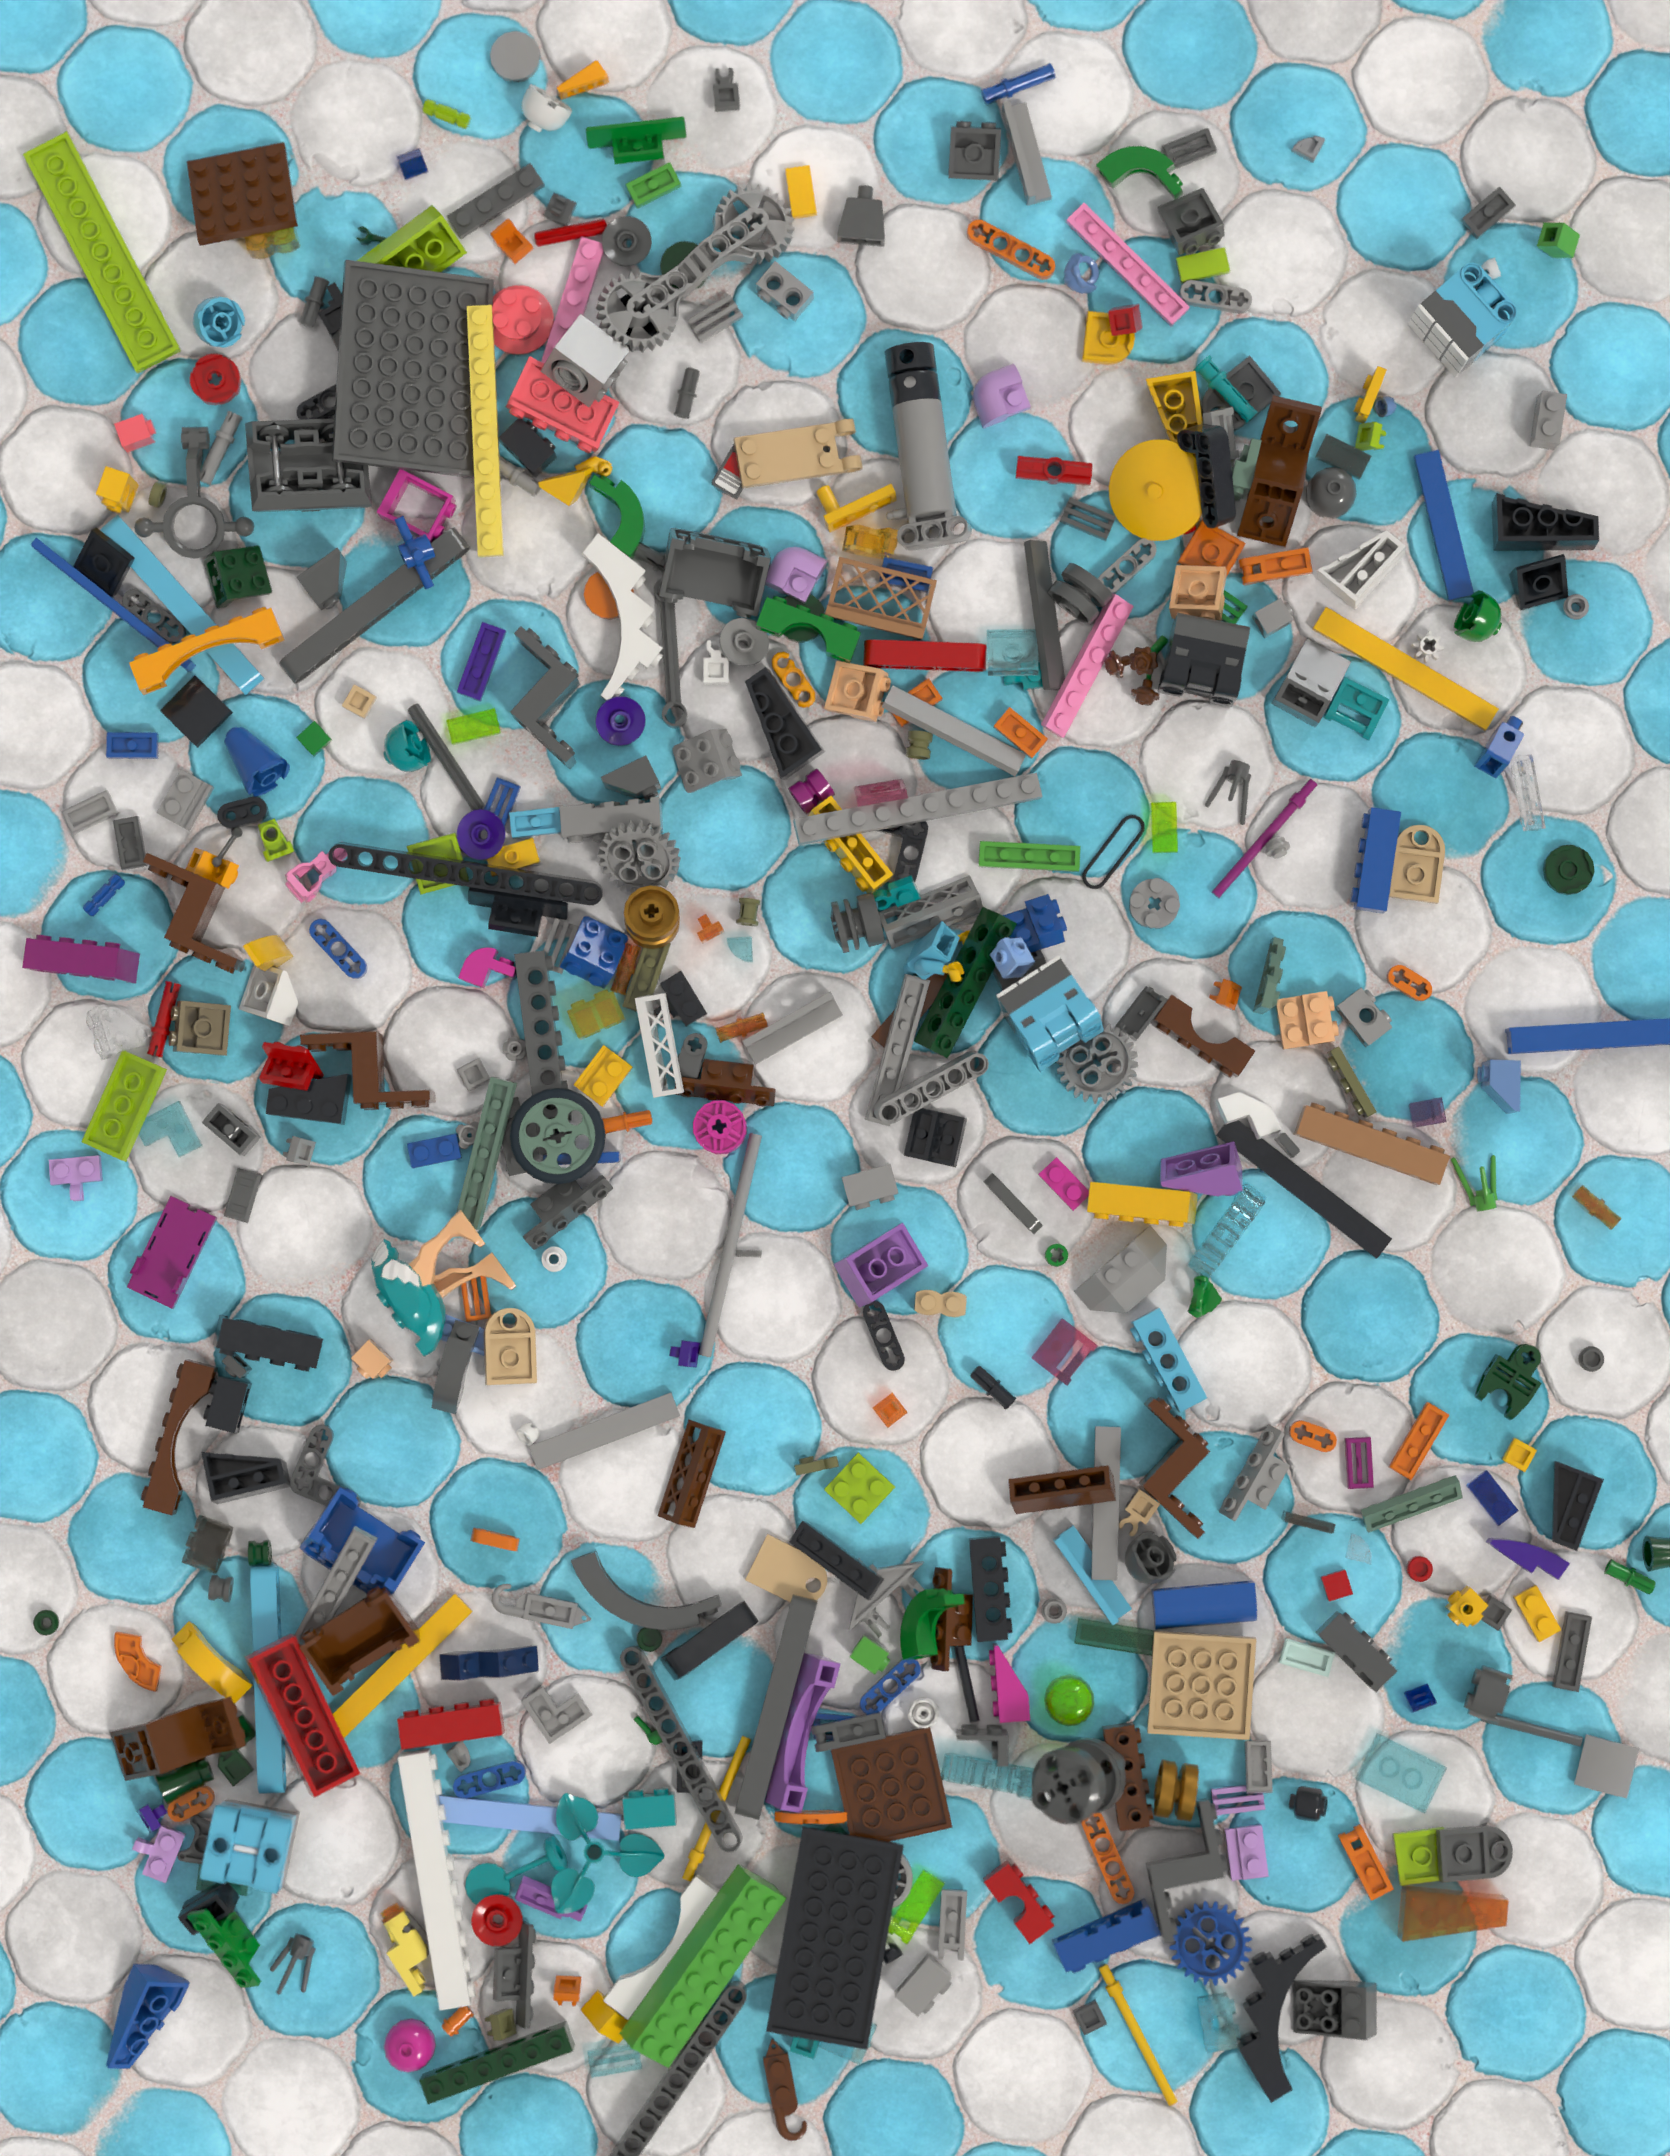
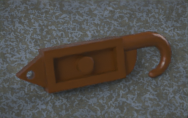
M772 2038L766 2056H763V2062L776 2127L784 2139L796 2141L805 2135L807 2122L802 2121V2127L796 2133H791L787 2129L785 2117L796 2111L798 2100L789 2054Z

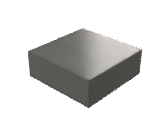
M1281 1133L1274 1139L1290 1158L1295 1157L1300 1152V1149L1286 1133Z
M1489 1595L1485 1601L1489 1606L1481 1613L1483 1615L1481 1620L1499 1631L1512 1609Z
M1096 1999L1073 2010L1084 2036L1107 2025Z

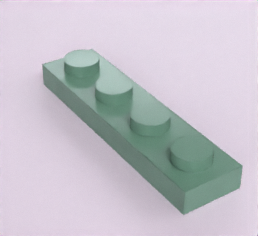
M1454 1475L1361 1509L1364 1526L1369 1533L1462 1499L1460 1482L1457 1476Z

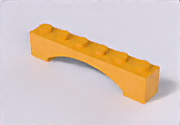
M258 608L252 611V615L248 617L238 616L228 621L229 624L222 627L215 625L207 628L205 633L199 636L193 634L182 638L181 643L173 646L172 644H165L160 646L155 653L150 655L142 653L135 656L134 661L129 662L139 690L143 695L166 687L165 681L176 668L189 658L207 649L231 643H251L259 645L262 650L285 641L272 608Z

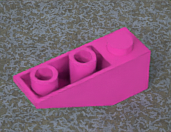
M993 1643L994 1650H989L990 1666L995 1665V1675L991 1676L992 1691H997V1701H993L994 1717L998 1716L1000 1723L1030 1721L1028 1693L998 1644Z

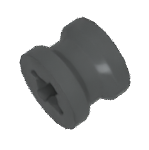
M212 1575L208 1599L212 1601L222 1599L224 1602L229 1603L233 1593L234 1578L227 1577L223 1579L219 1578L218 1575Z

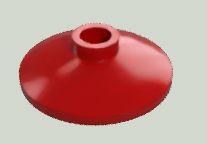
M495 1894L483 1898L476 1905L472 1913L471 1923L473 1931L480 1941L490 1946H504L518 1936L522 1928L523 1918L519 1906L513 1899L505 1895ZM496 1914L501 1915L503 1918L502 1922L496 1923L493 1920V1916Z

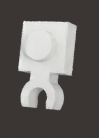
M708 640L706 647L711 658H703V683L729 684V660L722 658L723 652L721 648L713 650L711 648V640Z

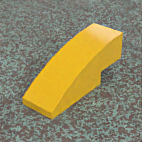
M278 935L262 937L243 946L256 967L263 971L268 970L272 966L278 968L294 957Z

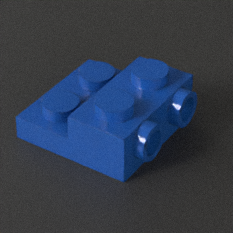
M1049 894L1025 901V909L1003 915L1017 923L1010 938H1022L1030 953L1065 942L1063 932L1067 931L1066 923L1063 916H1057L1060 913L1057 900H1051Z

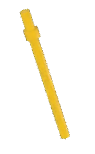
M743 1735L719 1789L724 1801H726L751 1742L750 1738ZM720 1810L712 1811L711 1817L714 1822H717ZM706 1822L695 1848L690 1850L688 1855L689 1862L682 1876L683 1879L690 1882L698 1864H702L705 1857L704 1850L712 1834Z
M1107 1963L1099 1966L1098 1969L1107 1985L1105 1988L1109 1996L1114 1998L1169 2106L1174 2105L1178 2100L1122 1993L1123 1988L1119 1980H1115Z

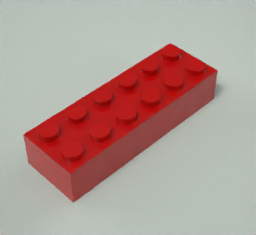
M290 1633L245 1656L244 1658L309 1794L315 1798L361 1774L308 1661L299 1648L296 1636Z

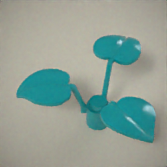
M568 1793L563 1794L556 1811L557 1828L560 1834L570 1841L576 1840L582 1835L587 1844L584 1849V1856L587 1861L580 1874L575 1869L567 1868L555 1875L551 1885L555 1911L559 1914L572 1913L589 1903L593 1897L595 1885L591 1879L584 1877L590 1864L600 1862L604 1855L621 1856L620 1867L622 1871L631 1877H642L650 1873L664 1859L665 1855L656 1842L644 1835L630 1834L621 1840V1852L604 1850V1847L599 1842H591L586 1832L594 1830L598 1823V1812L595 1806L584 1798Z

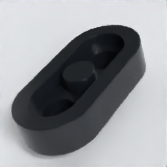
M249 797L226 803L218 810V821L228 829L255 824L267 817L268 806L259 797ZM259 806L260 812L256 815L252 814V808ZM231 812L236 814L233 821H229L227 818Z

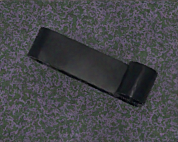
M1199 424L1179 431L1177 435L1179 447L1184 452L1196 453L1201 511L1205 525L1212 529L1233 522L1236 517L1228 433L1221 426Z
M744 1600L685 1643L671 1650L660 1660L674 1680L680 1679L759 1621Z

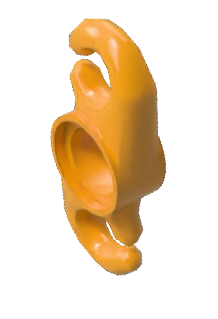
M787 652L776 653L772 658V669L785 689L792 693L794 700H798L800 693L803 691L809 694L807 701H798L797 705L799 707L807 708L813 705L815 691L803 672L795 666L792 659L788 660L785 668H780L778 660L780 658L788 659L790 655ZM790 673H796L800 676L801 681L797 686L793 687L787 684L786 678Z

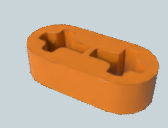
M1396 965L1387 973L1388 983L1415 1001H1424L1431 996V983L1406 966ZM1403 971L1402 977L1408 980V983L1401 980L1396 983L1394 981L1395 976L1392 975L1393 972ZM1411 983L1416 986L1424 984L1426 994L1417 996V990L1410 986Z
M1298 1420L1292 1423L1289 1428V1435L1293 1441L1313 1449L1329 1452L1337 1444L1336 1435L1332 1431L1312 1423ZM1305 1425L1304 1430L1312 1433L1311 1437L1301 1436L1298 1439V1434L1294 1432L1295 1428ZM1327 1433L1329 1434L1328 1439L1332 1441L1330 1445L1326 1444L1322 1448V1443L1314 1438L1315 1435L1324 1437Z
M473 1528L470 1540L501 1549L517 1551L520 1538L481 1528Z
M201 1786L179 1797L169 1804L168 1816L175 1822H182L206 1810L215 1801L214 1791L208 1786ZM200 1791L202 1794H208L207 1804H204L202 1801L194 1804L193 1800L199 1797ZM176 1803L179 1806L189 1804L190 1807L183 1812L184 1816L180 1813H174V1810L177 1808Z

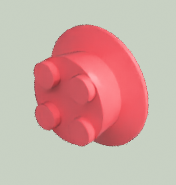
M516 285L504 288L493 296L492 316L494 345L510 354L522 355L539 349L548 340L554 324L552 308L543 294L531 287Z

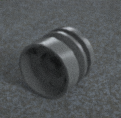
M873 892L857 896V908L854 909L851 908L847 899H843L845 911L842 912L839 910L837 901L831 902L830 918L836 941L842 948L843 953L849 952L847 942L849 940H853L855 950H859V938L861 937L865 938L869 947L885 943Z

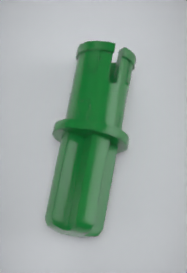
M1613 1559L1609 1560L1604 1574L1624 1582V1586L1630 1585L1646 1594H1651L1655 1588L1656 1582L1636 1572L1635 1568L1632 1567L1630 1569L1615 1562Z

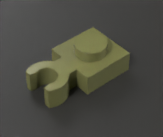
M813 1456L800 1458L799 1464L794 1466L797 1476L839 1467L837 1456L814 1460Z

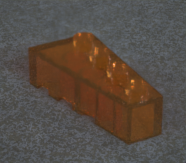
M1403 1885L1401 1889L1397 1937L1404 1942L1507 1926L1509 1900L1504 1895Z

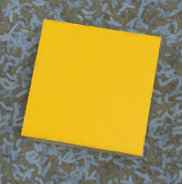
M1513 1437L1501 1460L1526 1472L1537 1450Z

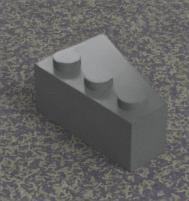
M1336 1611L1315 1633L1369 1688L1377 1692L1398 1670L1390 1663L1392 1659L1383 1649L1378 1651L1372 1645L1374 1640L1364 1630L1360 1633L1354 1627L1356 1622L1346 1612L1342 1615Z

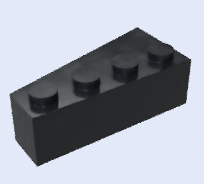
M1496 493L1492 501L1493 551L1594 550L1599 542L1598 516L1569 509L1552 508V505L1534 504L1527 502L1528 500L1512 499L1505 497L1503 494Z
M764 667L745 681L763 732L767 738L770 751L777 765L780 778L786 780L822 755L825 750L767 667Z
M219 1315L213 1345L216 1348H220L219 1353L234 1356L235 1352L244 1353L245 1359L259 1361L260 1357L270 1359V1364L284 1367L285 1362L295 1364L294 1369L309 1372L310 1367L317 1368L323 1338L291 1330L285 1331L269 1325H256V1323L242 1319L232 1320L228 1319V1316Z

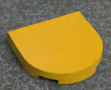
M1088 311L1082 362L1105 365L1122 362L1133 349L1135 334L1112 336L1109 314Z

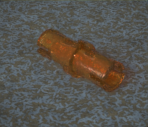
M629 943L625 944L626 946L620 964L617 966V973L612 988L610 989V991L620 993L621 995H626L631 975L635 972V962L641 947Z
M761 1012L745 1019L740 1017L736 1019V1022L716 1027L720 1043L738 1036L743 1038L747 1036V1033L768 1027L764 1013Z
M1584 1185L1572 1196L1589 1211V1215L1595 1216L1610 1230L1621 1220L1620 1216L1604 1204L1605 1201L1602 1198L1598 1199Z

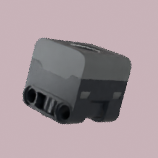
M1177 613L1170 632L1158 693L1177 697L1188 693L1209 697V703L1232 707L1238 698L1241 674L1250 627Z

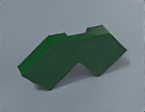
M242 1714L238 1717V1720L244 1730V1740L247 1744L256 1736V1729L245 1715ZM239 1749L221 1752L219 1755L218 1768L233 1787L255 1770Z

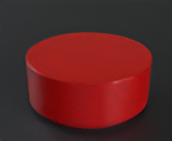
M1415 1556L1408 1561L1406 1571L1408 1576L1414 1581L1424 1582L1431 1577L1433 1566L1427 1558Z

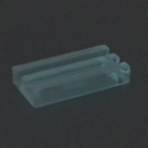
M628 2044L588 2050L591 2078L642 2069L640 2053L633 2050L634 2053L594 2060L595 2056L633 2049ZM635 2059L636 2062L599 2070L595 2068L598 2065Z

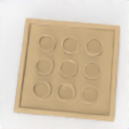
M1154 1631L1147 1733L1250 1740L1256 1637Z

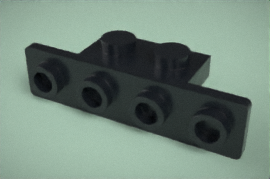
M469 887L468 890L469 904L492 908L488 922V929L538 937L543 916L563 920L568 918L567 902Z

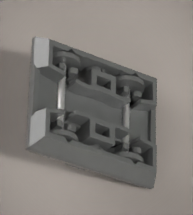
M334 419L251 421L245 423L252 511L308 512L372 507L368 465L332 461ZM319 439H324L327 443H319ZM288 440H294V444H285V443H286Z

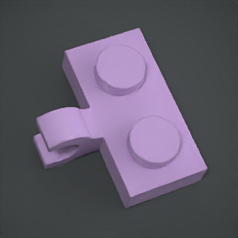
M101 1156L49 1160L50 1185L70 1184V1200L84 1201L83 1183L103 1181Z
M162 1825L155 1843L138 1837L132 1850L149 1855L142 1874L166 1883L186 1834Z

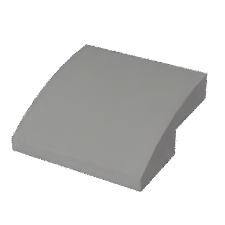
M1587 1734L1574 1784L1628 1798L1640 1748Z

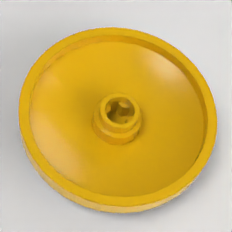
M1167 439L1148 440L1127 450L1115 464L1109 481L1110 504L1122 526L1132 534L1151 541L1170 540L1183 535L1193 528L1202 517L1196 455L1184 452L1179 447L1178 442Z

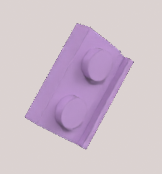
M1262 1825L1225 1828L1231 1881L1269 1877Z

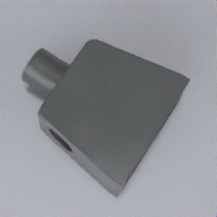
M861 185L858 187L857 198L848 197L846 199L838 229L837 243L884 247L883 206L881 200L872 199L873 187Z

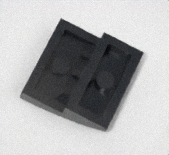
M196 675L160 710L197 748L233 713Z
M924 1108L917 1110L912 1116L904 1156L956 1168L967 1118Z

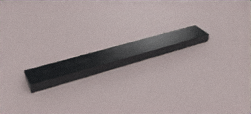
M1239 1120L1224 1124L1216 1134L1225 1143L1235 1142L1239 1154L1375 1259L1380 1256L1392 1240L1390 1236L1264 1139L1257 1140L1254 1132Z

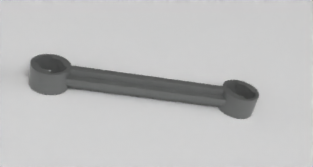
M659 579L654 585V595L657 601L660 602L666 705L662 710V718L668 727L680 728L686 723L688 715L685 706L681 703L675 603L664 601L658 596L657 591L661 583V579ZM673 706L681 708L684 712L681 718L675 721V724L668 722L665 716L668 709Z

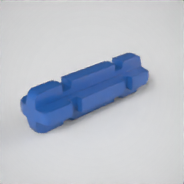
M113 874L108 880L109 883H105L92 896V900H88L83 906L84 911L88 915L94 916L99 911V907H103L116 894V889L119 890L125 884V881L118 874Z

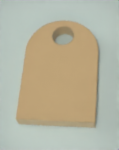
M1414 825L1400 833L1396 845L1389 893L1390 898L1434 904L1439 903L1445 845L1442 837L1436 830L1425 825ZM1422 831L1427 835L1428 840L1426 844L1419 845L1415 842L1414 835L1416 832Z
M500 1309L493 1313L485 1324V1385L537 1383L535 1327L531 1318L519 1309ZM507 1313L513 1314L516 1319L515 1325L511 1328L505 1327L502 1322L504 1315Z
M767 1534L745 1580L791 1603L793 1594L818 1600L826 1589L827 1573L825 1568L798 1548ZM817 1578L821 1583L820 1589L816 1592H810L806 1588L808 1579Z

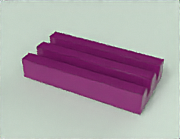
M1371 1437L1344 1438L1347 1489L1374 1488ZM1364 1442L1366 1452L1367 1483H1363L1361 1443ZM1351 1443H1355L1357 1483L1354 1484Z

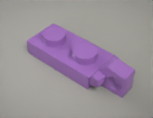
M523 1876L514 1898L558 1919L570 1917L581 1922L587 1909V1905H585L583 1908L572 1913H557L551 1887L527 1876Z

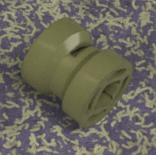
M910 730L908 732L910 746L906 748V757L929 760L931 751L928 747L932 742L933 734L925 731Z

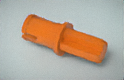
M649 1110L630 1114L623 1112V1115L602 1118L605 1134L621 1130L629 1132L631 1128L651 1125L653 1121Z

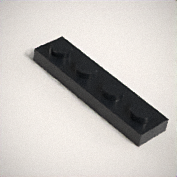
M806 1521L801 1522L789 1543L867 1600L873 1598L884 1581L883 1577Z

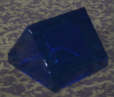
M420 148L396 156L405 180L429 172Z
M1428 1683L1404 1692L1411 1713L1437 1704Z

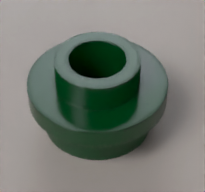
M42 1610L34 1617V1628L41 1635H51L59 1627V1617L52 1610ZM44 1618H49L51 1620V1625L49 1627L44 1626Z

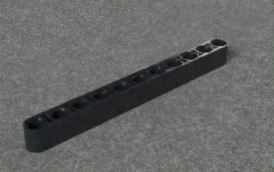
M347 842L336 843L328 854L330 862L337 867L583 905H596L601 901L603 895L601 885L593 880ZM335 849H345L348 855L347 859L344 861L336 859L334 855ZM360 853H370L373 857L372 863L369 865L363 864L359 859ZM394 856L398 861V866L392 869L388 868L384 863L385 857ZM416 859L421 861L423 870L421 872H413L409 866L410 861ZM439 863L445 864L448 868V874L445 876L437 875L434 869L435 865ZM464 867H468L473 871V878L464 880L461 878L459 871ZM486 872H495L499 879L497 883L490 884L486 882L484 877ZM519 875L522 877L524 884L519 888H515L509 882L510 877ZM538 879L546 880L549 885L548 889L544 892L538 891L534 886L535 881ZM563 883L571 884L574 888L573 893L563 895L559 890L560 885ZM595 887L599 892L598 896L595 899H588L584 894L586 888Z

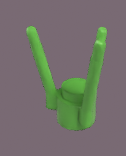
M1494 1155L1491 1156L1490 1188H1488L1485 1168L1483 1166L1480 1167L1482 1189L1475 1191L1476 1196H1474L1456 1158H1451V1162L1469 1197L1470 1206L1476 1205L1477 1211L1497 1208L1496 1157Z

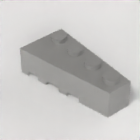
M650 797V803H645L644 800L630 799L625 802V805H620V802L610 801L600 803V807H595V804L591 803L560 806L561 837L563 840L568 839V843H581L583 838H593V841L600 842L603 840L606 832L610 833L612 826L618 829L620 822L628 826L629 820H632L634 825H638L639 820H642L643 826H647L652 822V829L661 826L660 833H663L662 804L659 797Z

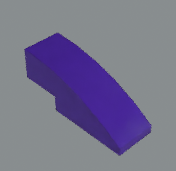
M1488 1538L1486 1541L1490 1546L1529 1573H1533L1538 1566L1547 1574L1559 1580L1570 1565L1569 1562L1558 1555L1525 1542L1504 1538Z

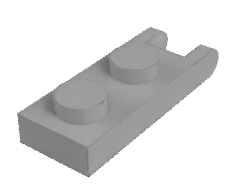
M941 1889L938 1959L944 1958V1949L959 1950L958 1960L964 1961L967 1890Z

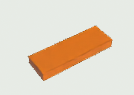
M1426 1402L1388 1467L1407 1479L1412 1480L1448 1419L1449 1414Z

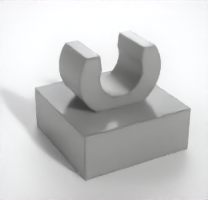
M295 1136L292 1139L288 1138L286 1142L291 1144L289 1151L283 1152V1156L287 1157V1161L309 1166L316 1142Z

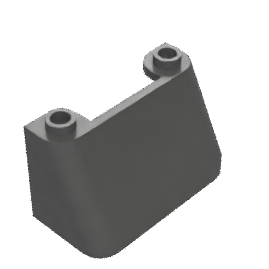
M671 528L667 542L659 596L663 597L664 601L677 603L683 597L728 605L737 611L736 615L745 618H751V615L758 616L771 560L769 551L763 546Z

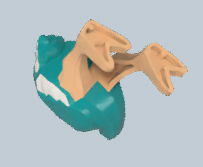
M461 1209L449 1220L437 1236L421 1246L418 1256L410 1263L399 1260L397 1249L392 1247L390 1241L383 1239L376 1247L371 1259L376 1287L380 1291L376 1295L385 1307H391L394 1310L391 1316L402 1329L406 1327L420 1337V1340L415 1345L424 1357L435 1351L442 1338L446 1308L442 1299L460 1285L480 1276L491 1278L511 1290L516 1287V1284L492 1252L474 1266L468 1268H449L441 1274L435 1275L438 1254L453 1237H463L479 1247L485 1245V1242Z

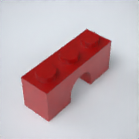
M1006 1860L986 1875L983 1881L999 1903L1009 1896H1017L1023 1900L1025 1904L1024 1910L1013 1920L1016 1927L1028 1943L1031 1944L1054 1927L1052 1918L1055 1916L1046 1904L1041 1906L1036 1898L1039 1897V1894L1031 1884L1026 1886L1021 1877L1024 1874L1017 1864L1011 1865Z

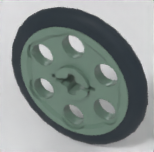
M546 1089L532 1095L522 1103L511 1123L510 1144L516 1161L526 1173L545 1183L563 1184L582 1178L600 1160L605 1146V1127L598 1109L585 1096L570 1089ZM549 1104L555 1105L558 1109V1114L553 1119H548L544 1115V1108ZM574 1110L579 1111L583 1117L578 1125H572L568 1121V1115ZM537 1123L539 1125L540 1133L538 1136L530 1137L527 1135L526 1127L528 1124ZM555 1129L564 1133L572 1131V1133L561 1138V1143L551 1139L543 1141V1139L554 1135ZM579 1135L588 1137L589 1145L586 1149L580 1150L576 1147L575 1140ZM537 1147H543L547 1151V1157L544 1161L538 1162L533 1158V1151ZM562 1153H567L572 1158V1162L567 1168L560 1167L557 1162L558 1156Z

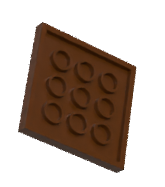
M284 142L187 161L197 240L200 246L298 226L288 156Z
M930 1727L887 1735L884 1739L831 1750L844 1812H847V1825L850 1835L891 1842L953 1828Z

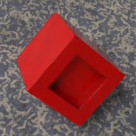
M1139 304L1114 307L1108 311L1112 336L1136 333L1142 329Z

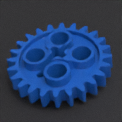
M1204 1901L1203 1908L1200 1909L1198 1904L1195 1903L1193 1913L1186 1908L1185 1914L1187 1917H1177L1181 1925H1176L1178 1934L1173 1935L1176 1944L1169 1946V1949L1177 1950V1953L1172 1957V1960L1180 1959L1181 1961L1177 1969L1185 1967L1187 1969L1185 1977L1193 1973V1982L1195 1983L1201 1977L1203 1978L1204 1986L1207 1985L1209 1979H1212L1214 1986H1217L1218 1978H1221L1226 1984L1228 1983L1227 1975L1230 1974L1233 1978H1237L1235 1969L1244 1970L1240 1962H1249L1250 1960L1244 1955L1245 1952L1252 1951L1251 1947L1246 1946V1942L1251 1941L1252 1937L1244 1935L1250 1928L1241 1927L1240 1924L1243 1922L1244 1917L1237 1920L1234 1918L1237 1913L1236 1909L1231 1913L1227 1912L1228 1904H1225L1222 1909H1218V1901H1215L1213 1907L1209 1908L1208 1902ZM1204 1918L1214 1920L1216 1925L1213 1931L1207 1932L1202 1928L1201 1922ZM1192 1928L1198 1929L1207 1939L1214 1937L1216 1939L1215 1945L1225 1951L1229 1958L1223 1957L1213 1947L1207 1949L1205 1947L1207 1942L1196 1935ZM1230 1934L1234 1936L1236 1945L1233 1948L1223 1946L1222 1937L1224 1935ZM1189 1938L1198 1940L1200 1944L1198 1951L1191 1952L1186 1948V1941ZM1207 1956H1218L1220 1966L1215 1969L1208 1967L1206 1964Z

